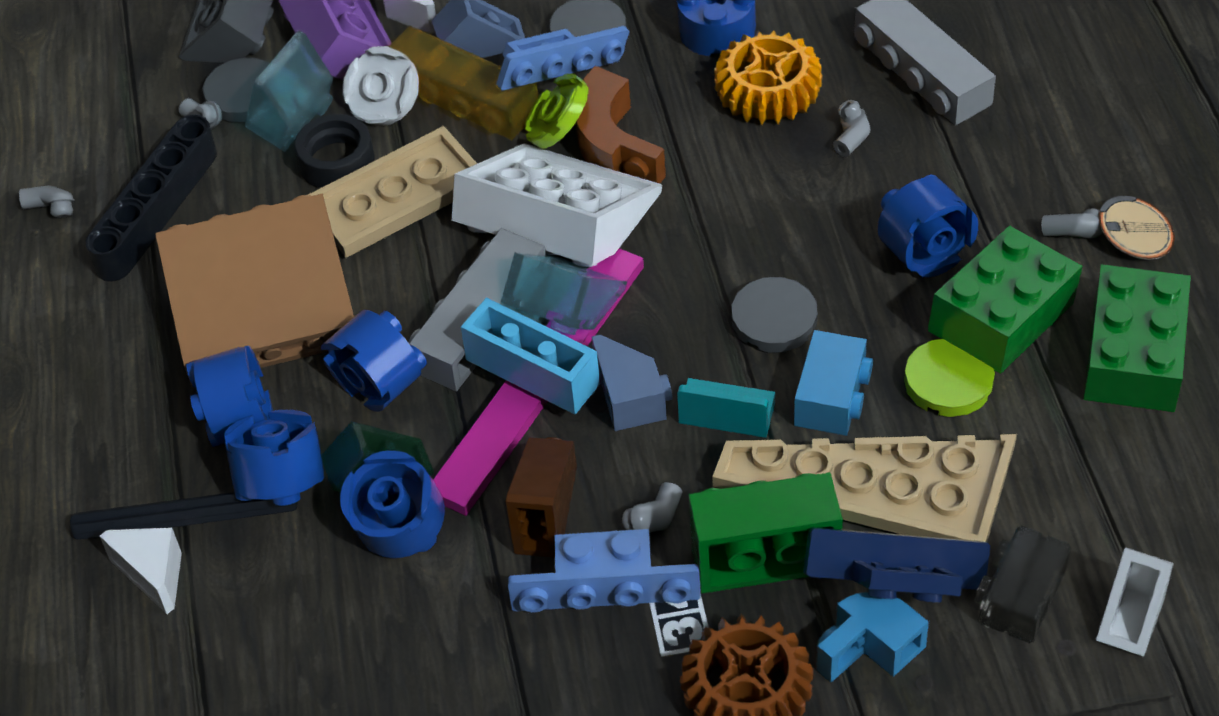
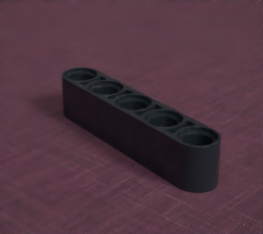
M195 114L187 115L174 124L88 235L86 248L98 278L109 282L125 278L155 240V233L162 231L214 162L217 156V149L210 124L205 117Z

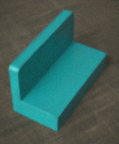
M688 378L686 385L682 384L679 386L677 398L680 424L767 438L775 406V392Z

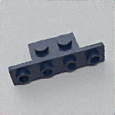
M811 527L808 530L803 572L809 577L853 580L868 588V595L877 598L896 599L897 591L912 592V598L917 600L942 602V595L961 596V588L983 590L985 588L990 544L974 540Z

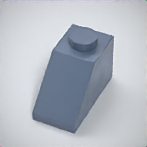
M450 0L432 20L437 43L440 48L448 54H456L469 61L503 54L507 42L525 38L518 18L483 0Z
M602 335L592 336L593 350L597 351L600 384L614 430L618 431L666 420V401L672 400V392L667 374L659 375L654 358Z

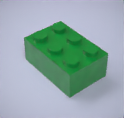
M1009 225L934 294L928 331L991 366L994 371L1001 374L1074 304L1083 266Z
M1101 264L1094 302L1083 400L1175 412L1183 380L1191 275Z
M831 472L821 474L806 473L795 478L770 482L755 481L744 486L725 489L710 488L700 493L689 494L691 546L695 564L699 566L701 594L809 577L803 572L808 530L811 527L842 529L843 518Z

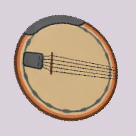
M1117 196L1107 200L1099 211V223L1104 235L1115 247L1124 253L1141 259H1157L1168 254L1173 248L1175 242L1173 227L1163 212L1151 203L1132 196Z

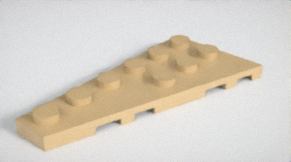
M1000 434V440H975V435H958L957 441H931L927 436L855 438L854 443L830 444L829 438L812 439V444L786 445L782 440L726 441L712 476L713 487L725 489L749 485L755 481L770 482L795 478L806 473L821 474L831 472L843 520L902 535L974 540L987 543L1014 451L1017 434Z

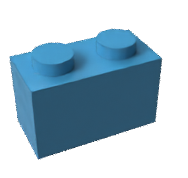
M814 330L795 396L794 426L847 436L851 419L859 420L861 416L864 393L859 392L860 385H868L871 377L873 358L866 357L867 339Z

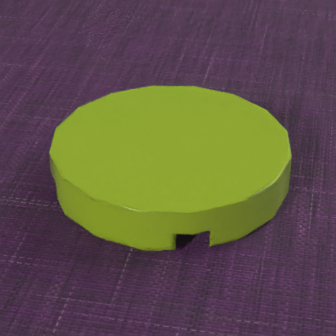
M568 73L556 78L554 83L558 86L551 92L546 89L533 104L526 119L525 129L529 132L526 134L527 140L535 146L545 149L556 144L568 133L581 115L588 97V86L585 81L575 74Z
M944 339L931 340L917 347L909 356L904 382L907 394L917 406L926 411L928 407L932 410L939 411L938 415L954 417L968 415L982 408L992 392L995 372L991 366Z

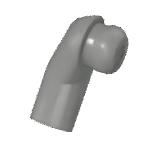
M188 98L180 104L179 114L181 116L201 115L208 120L211 130L222 120V110L215 102L207 101L199 104Z
M848 100L842 103L838 109V113L842 117L840 122L844 132L834 141L833 147L842 157H848L870 133L867 115L864 109H860L859 103L855 100Z
M41 186L19 190L22 209L51 206L50 212L56 218L69 217L73 214L71 203L74 202V198L69 191L55 186Z
M1092 208L1078 214L1044 215L1041 225L1042 233L1044 236H1074L1094 239L1103 233L1099 223L1100 210Z
M662 483L655 501L637 504L633 508L625 510L622 516V524L625 530L649 529V533L668 528L682 495L681 488L674 483Z

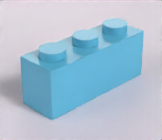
M487 297L461 326L467 361L574 415L600 385L597 351Z

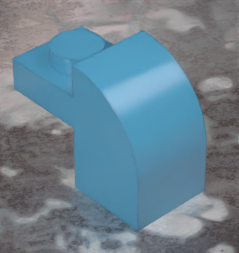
M867 592L851 595L837 604L836 626H832L825 631L817 643V671L829 682H832L865 653L894 677L926 648L929 622L898 598H877L868 595Z

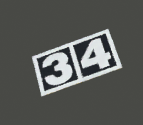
M702 598L683 603H650L661 657L689 652V645L692 639L702 640V632L705 626L708 627Z

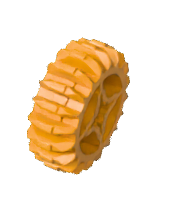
M775 30L770 35H762L757 31L755 37L743 34L740 42L730 41L729 48L721 51L719 61L716 62L714 69L715 90L717 91V96L722 101V106L729 107L733 116L743 114L746 122L757 118L761 125H763L765 120L770 119L779 124L782 117H787L794 121L797 112L807 113L809 104H815L820 87L822 86L821 63H819V58L814 53V48L806 47L803 38L793 40L790 32L784 36H777Z

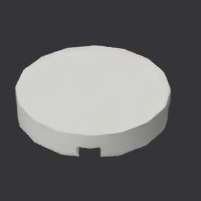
M388 46L371 47L365 50L367 53L363 54L360 58L356 57L349 65L343 79V97L345 103L349 105L351 113L357 119L373 126H389L401 120L412 109L418 95L419 77L413 62L402 52Z

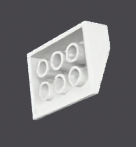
M524 143L455 173L452 221L467 225L470 231L477 233L489 232L496 235L503 228L544 245L546 255H560L572 259V262L578 266L592 267L617 252L661 194L662 184Z

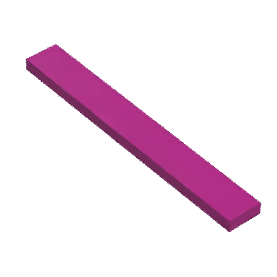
M619 248L612 256L602 260L595 266L589 267L546 327L588 346L592 341V336L597 334L644 268L643 257ZM507 380L504 382L433 479L443 497L445 507L467 516L547 404V400Z

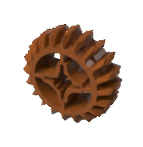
M741 613L735 625H730L725 619L721 618V621L718 623V631L705 626L702 632V640L692 639L689 645V655H684L682 660L681 689L684 692L685 705L688 709H694V716H802L805 712V702H808L812 697V685L810 683L813 681V667L809 663V654L806 647H798V638L795 632L783 635V627L780 621L770 628L765 627V620L762 615L755 621V624L747 623V620ZM719 665L723 669V675L720 677V683L712 688L708 682V677L713 669ZM780 669L786 680L783 686L775 692L771 688V681L773 680V673Z

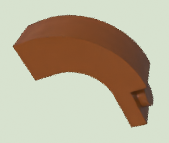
M594 66L583 79L588 86V97L583 111L575 123L577 144L585 162L660 184L666 177L664 148L630 135L616 126L631 108L629 79Z

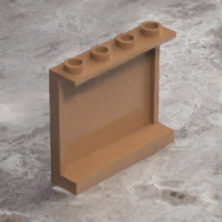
M323 193L313 196L301 195L292 201L275 205H259L250 211L233 215H216L207 221L195 224H178L165 231L155 233L186 373L187 362L237 347L250 346L261 368L328 352V350H321L322 344L354 317Z

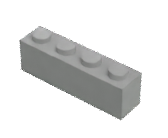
M870 0L856 8L854 35L858 43L863 47H867L881 60L886 68L892 69L906 82L912 91L918 92L932 105L937 113L943 114L955 126L993 105L996 75L909 1Z
M503 228L499 230L491 242L488 241L483 245L475 262L468 270H464L459 275L455 287L445 299L437 302L431 317L421 329L415 330L410 337L409 344L419 349L427 360V365L421 370L420 376L456 392L477 366L466 360L461 326L486 297L518 313L548 274L544 245Z

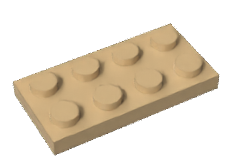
M442 126L308 195L313 196L323 193L335 244L345 258L453 203L455 173L477 163L452 134Z

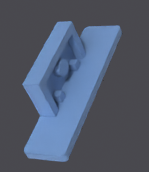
M625 26L574 37L567 29L507 42L502 55L504 61L496 85L504 91L559 77L564 74L591 69L594 66L599 67L618 62L624 53L630 31Z
M649 529L555 535V573L512 575L508 577V589L513 611L540 612L547 609H587L595 606H635L637 604L659 602L683 603L701 598L699 566L697 564L651 567Z

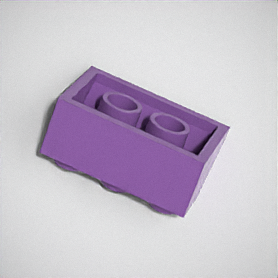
M279 0L285 12L284 16L290 22L297 36L296 40L302 46L309 60V66L322 76L331 75L343 80L351 62L356 57L360 58L363 54L367 53L365 50L379 46H388L395 49L369 0Z

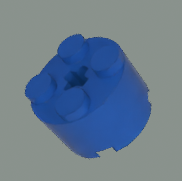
M677 0L681 40L687 48L697 54L710 56V53H721L722 50L729 48L730 41L740 42L743 34L749 37H754L755 0Z
M931 174L912 181L900 190L892 189L881 200V208L883 210L878 221L880 240L909 270L917 272L922 277L937 276L953 268L961 260L957 254L965 245L971 248L976 240L979 227L977 215L936 175Z
M361 310L323 343L321 350H328L329 354L323 360L339 385L352 397L357 392L361 393L369 399L363 405L372 411L380 412L421 375V370L427 365V360L423 353L415 346L410 345L400 333L402 326L394 315L388 311H383L378 315L370 310Z
M250 346L237 347L187 362L186 368L190 382L194 388H197L198 394L191 395L190 397L192 408L198 421L206 419V432L212 447L224 445L226 443L225 431L232 424L243 418L253 415L255 423L269 420L268 411H273L268 390L264 391L260 380V377H263V373Z
M297 410L268 411L269 420L255 423L254 416L252 415L232 424L225 431L224 437L236 499L241 501L273 499V503L276 505H290L300 500L301 492L323 481L324 468L315 422L312 423V418L308 413Z
M382 451L363 460L365 464L358 468L354 474L351 471L345 478L340 494L342 512L362 543L372 553L388 558H403L431 549L436 543L437 535L443 525L445 506L443 497L428 471L414 457L401 451Z

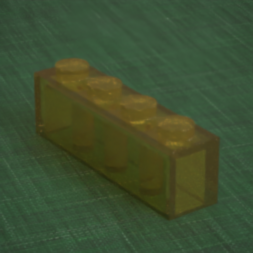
M409 26L389 46L405 54L415 65L419 77L417 96L425 102L442 107L459 118L470 120L484 127L489 132L500 134L510 140H513L526 126L528 114L538 98L537 82L502 91L496 85L501 66L412 26Z

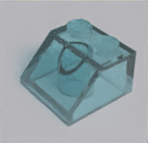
M298 30L255 80L245 124L246 128L284 152L296 140L297 134L302 128L311 122L316 114L322 116L333 100V96L329 94L333 77L306 34Z
M515 252L500 302L515 307V312L536 322H539L540 317L551 320L550 328L562 333L575 335L577 329H595L624 292L627 281L587 267L578 266L558 257Z

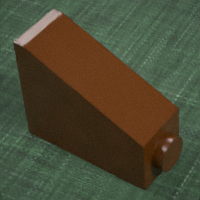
M556 437L545 439L528 438L506 498L514 554L555 558V535L565 534L577 470L574 441L562 440Z

